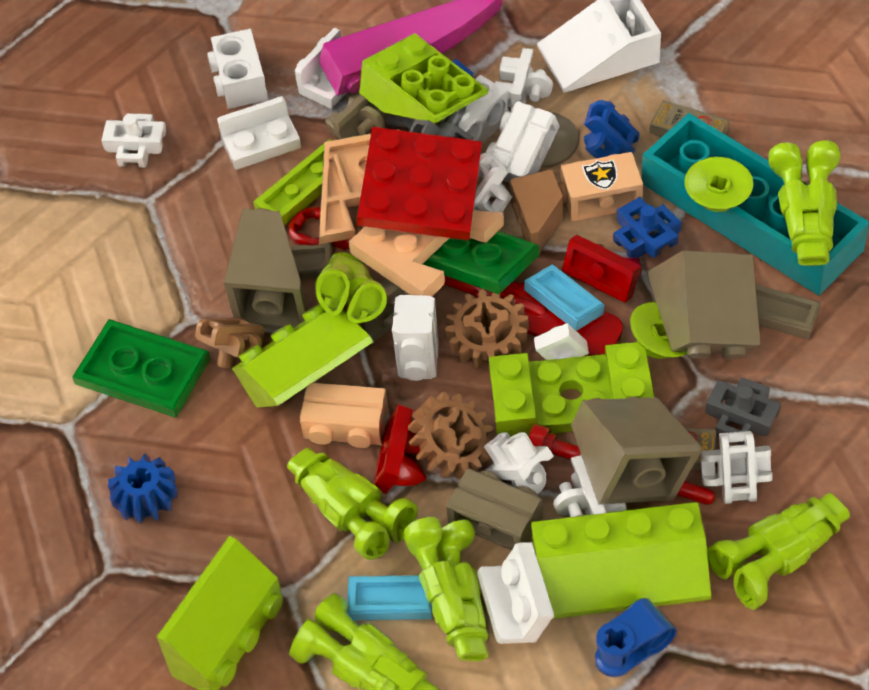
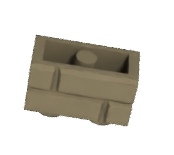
M467 469L446 506L449 524L458 520H468L473 524L475 535L510 550L513 549L516 543L530 542L532 536L531 522L541 521L543 517V499L539 498L534 490L522 485L517 488L503 483L496 474L487 470L479 473L472 469Z

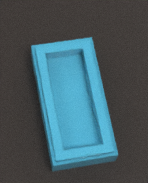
M553 264L525 280L524 290L576 331L604 314L605 304Z
M419 575L348 577L347 612L353 620L432 619V604L426 598Z

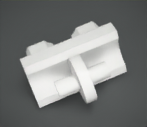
M523 48L520 58L502 57L499 71L500 80L514 82L496 81L495 84L507 90L508 107H511V111L517 101L526 104L528 95L531 101L537 102L539 98H546L552 92L553 82L546 75V72L542 69L533 72V68L530 66L533 49Z
M500 433L484 446L494 462L486 469L487 471L493 472L501 480H512L513 487L515 488L521 485L527 486L538 494L545 487L546 472L539 462L549 461L554 457L548 446H534L526 433H518L512 437L508 433Z
M582 456L571 458L575 471L571 475L574 489H572L570 482H564L559 486L561 494L553 502L557 514L578 517L583 516L581 510L584 511L585 516L626 511L625 503L598 505Z

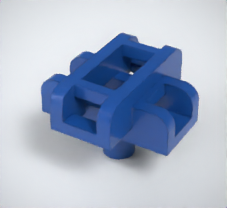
M598 100L590 104L584 125L591 131V133L584 136L586 150L595 159L632 152L634 156L635 149L632 144L638 141L640 133L629 123V118L625 114L621 115L618 113L611 101Z
M638 197L617 209V221L622 228L613 233V241L617 246H623L627 250L628 257L639 258L647 253L650 257L655 258L660 255V249L667 245L674 247L678 244L677 234L681 229V221L664 204L654 208L648 205L641 197ZM638 214L640 218L634 220L632 216ZM654 230L658 231V233L654 234L653 236L649 235V233L653 232ZM634 238L637 240L635 243L631 241Z

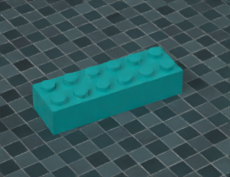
M690 113L684 116L642 154L641 179L644 186L818 296L865 249L869 221L837 202L832 237L833 248L829 251L830 261L825 265L802 266L798 264L797 253L792 251V242L789 238L786 219H784L780 210L778 192L785 185L783 179L774 173L767 159ZM705 158H730L738 161L749 170L753 178V190L750 196L740 205L723 212H713L697 204L688 195L684 185L687 171L693 164Z

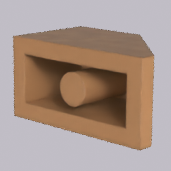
M552 169L510 179V194L513 196L511 205L526 241L539 245V254L562 222L563 204L568 203L565 185L563 182L557 183Z

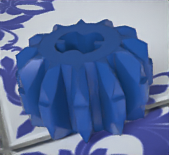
M144 453L141 460L135 462V460L128 456L126 467L115 466L114 474L116 477L108 479L109 498L112 506L120 511L121 516L125 520L135 516L136 521L142 524L145 517L151 515L152 518L158 521V511H171V500L177 498L178 494L175 484L176 477L174 471L170 467H166L161 457L151 461L150 457Z

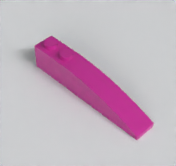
M454 0L323 43L319 65L337 96L348 92L357 93L360 91L363 60L414 33L443 54L477 31L501 9L503 0Z

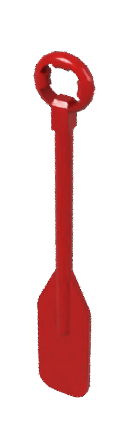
M320 207L303 209L291 219L288 226L289 236L295 244L319 245V238L312 239L311 236H306L303 233L297 234L296 231L301 229L308 218L315 217L316 220H320ZM351 239L332 242V246L346 251L347 248L350 249L349 240ZM444 275V285L471 294L476 298L479 297V291L482 288ZM511 283L500 293L501 299L511 294L514 296L515 305L523 304L525 316H528L529 329L527 331L530 335L537 337L554 327L566 324L524 290V283ZM484 289L486 296H492L493 292ZM604 311L602 316L577 330L587 341L589 354L586 356L605 354V345L618 343L623 332V325L618 317Z

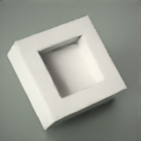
M568 323L554 327L550 331L534 338L536 351L546 360L582 357L589 354L587 341Z

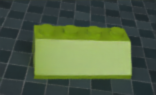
M698 502L531 522L532 545L554 612L552 619L623 611L642 598H648L655 606L711 600L706 537Z

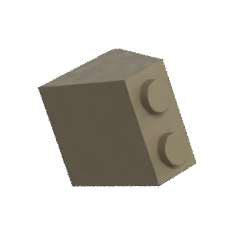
M243 208L224 285L233 317H242L251 323L259 324L268 329H280L287 324H291L293 328L305 321L302 314L307 311L280 211H271L264 208L257 210Z
M683 250L648 271L651 288L672 352H687V357L704 358L711 356V353H720L723 359L732 360L746 357V352L761 346L753 254Z
M657 397L593 398L583 400L571 424L598 505L674 500L701 453L698 442Z

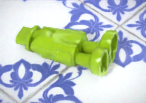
M829 140L815 142L809 147L805 159L810 184L805 185L801 181L802 154L800 148L796 144L788 142L777 144L770 149L768 160L771 169L783 179L785 184L778 192L780 210L784 219H786L789 238L792 242V251L797 253L798 264L802 266L825 265L830 261L829 251L833 248L834 215L837 208L836 189L832 182L829 183L827 181V178L840 162V149L835 142Z
M345 252L333 254L327 266L317 277L315 285L316 297L328 314L338 315L347 302L348 321L363 323L378 317L387 304V294L384 287L370 277L366 264L352 254Z
M308 447L291 458L287 464V469L295 475V483L303 488L313 504L319 507L322 515L340 532L343 530L353 533L355 536L354 547L356 552L367 560L383 556L388 551L389 538L396 544L402 541L405 528L410 523L416 521L418 507L413 501L407 498H400L388 507L380 502L382 492L377 486L368 481L366 477L352 472L341 463L329 458L324 452L317 454ZM362 517H370L373 521L367 523Z
M828 493L820 499L811 497L807 502L797 505L793 504L778 515H769L748 528V537L736 541L721 540L715 542L707 548L708 563L713 572L721 579H727L734 575V590L737 597L745 607L755 610L767 601V582L774 573L786 576L801 565H804L812 553L824 545L831 536L839 532L840 524L850 518V513L832 493ZM754 554L763 556L756 561L743 565Z
M435 517L420 518L410 523L404 530V540L408 550L416 557L423 570L419 574V580L427 600L432 604V613L437 626L445 634H448L445 639L448 645L455 647L460 661L477 662L486 659L489 654L485 641L488 639L489 634L486 630L485 615L480 599L481 591L476 571L469 563H461V552L469 547L475 538L473 524L468 520H458L441 528L439 519Z
M336 593L329 595L319 604L314 615L315 622L311 619L305 621L290 648V657L299 663H306L315 655L331 660L333 662L332 674L348 683L349 686L359 690H440L427 681L428 673L419 669L408 655L397 649L388 636L384 635L370 623L359 626L347 612L348 603L346 599ZM326 631L339 633L349 640L351 644L341 645Z

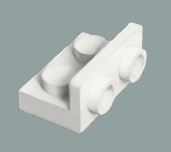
M282 96L232 112L217 119L222 143L235 170L301 148L300 138L288 115L286 101Z
M532 542L516 543L502 566H482L477 572L494 635L499 644L536 642L554 617Z

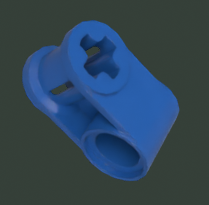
M642 598L598 630L596 635L597 651L595 653V664L604 675L621 677L650 656L663 651L675 638L677 629L648 598Z

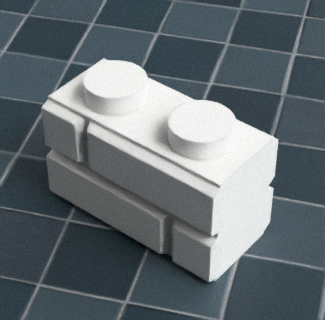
M519 101L515 102L512 111L507 110L504 113L500 123V130L502 132L497 143L492 142L486 153L494 155L508 171L503 181L510 183V179L539 172L560 127L555 115Z
M429 295L395 297V316H393L392 334L398 376L413 381L432 379L436 377L439 350L435 298Z

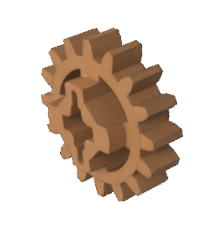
M480 289L478 298L474 299L470 294H466V304L462 305L457 302L453 304L454 314H447L448 327L445 328L447 341L450 343L451 352H459L461 362L465 363L470 358H473L475 367L479 368L483 361H488L489 363L490 356L509 355L510 352L514 354L522 353L521 343H528L527 330L529 329L528 316H525L523 304L515 305L513 295L510 294L501 299L500 294L493 293L492 296H486L484 289ZM485 323L489 324V334H486Z
M442 392L436 399L430 396L413 412L412 416L415 420L408 426V430L416 433V435L409 441V444L411 446H419L421 451L416 455L417 460L424 458L429 460L428 471L431 472L436 467L441 468L442 478L448 477L453 472L457 479H461L467 469L477 471L490 459L484 446L492 440L486 436L493 430V427L491 425H483L482 420L487 414L485 411L476 413L473 410L475 407L473 400L465 405L462 403L461 394L457 393L450 400L447 393ZM443 414V416H439L436 419H432V417L435 415ZM467 451L470 452L469 456L460 457V455H464Z

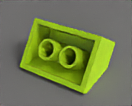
M318 304L302 314L305 321L293 328L291 324H287L271 334L273 342L261 349L259 344L240 354L239 358L242 362L232 369L256 407L278 406L372 344V338L357 323L348 321L347 313L343 310L334 316L328 314Z
M230 535L157 636L171 676L197 690H220L221 687H226L232 681L238 662L245 652L249 653L253 650L259 640L260 630L268 618L273 619L278 614L283 602L278 577L244 545Z

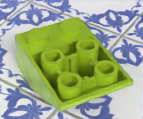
M416 33L362 61L360 94L383 113L437 123L487 95L489 90Z

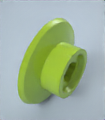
M710 157L696 162L689 168L685 175L684 185L688 195L697 204L713 212H723L740 205L750 196L753 190V178L749 170L736 160L725 157Z
M656 302L644 303L634 309L630 318L631 330L637 342L646 349L648 356L664 359L677 358L687 354V352H672Z

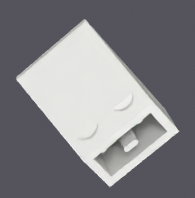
M597 0L537 43L540 53L563 93L660 63L661 32L641 0Z

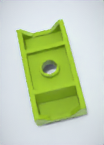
M639 342L605 345V354L532 362L528 361V353L489 357V372L497 435L508 433L512 437L518 433H526L529 436L534 424L551 428V433L553 434L573 432L571 424L583 400L593 398L624 399L629 397H654L646 349ZM568 389H575L582 395L577 399L569 400L562 397L561 393Z

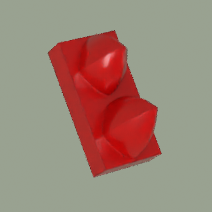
M576 234L569 239L561 271L626 303L633 297L637 279L642 272V265L639 258H624L606 249L603 244L594 243Z
M399 404L386 422L373 484L383 494H387L393 485L414 486L427 479L420 466L414 460L404 455V452L418 454L421 450L419 446H411L409 444V441L416 435V433L408 430V426L412 423L413 409Z

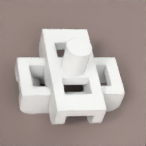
M126 114L123 117V121L106 120L101 140L103 148L107 152L117 153L116 161L118 167H125L126 163H138L139 167H146L149 154H159L162 151V138L166 134L165 122H155L153 114ZM129 150H138V153H129Z
M480 154L477 180L480 176L483 180L478 187L476 186L473 210L502 212L513 197L505 186L501 184L508 171L492 154ZM490 197L496 198L493 203L489 201Z
M751 431L719 433L720 449L706 450L700 453L703 485L722 486V500L724 504L739 500L757 501L756 483L773 480L770 446L755 447L754 436ZM744 441V445L729 446L730 442ZM715 462H717L718 474L715 473ZM746 483V486L731 487V484Z

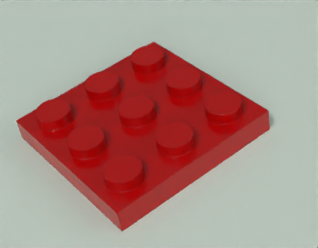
M372 127L357 214V225L469 241L482 141Z

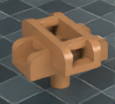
M242 317L205 318L197 323L195 338L219 349L217 366L232 368L234 356L239 358L240 354L257 344L262 348L265 330L263 326L251 323Z

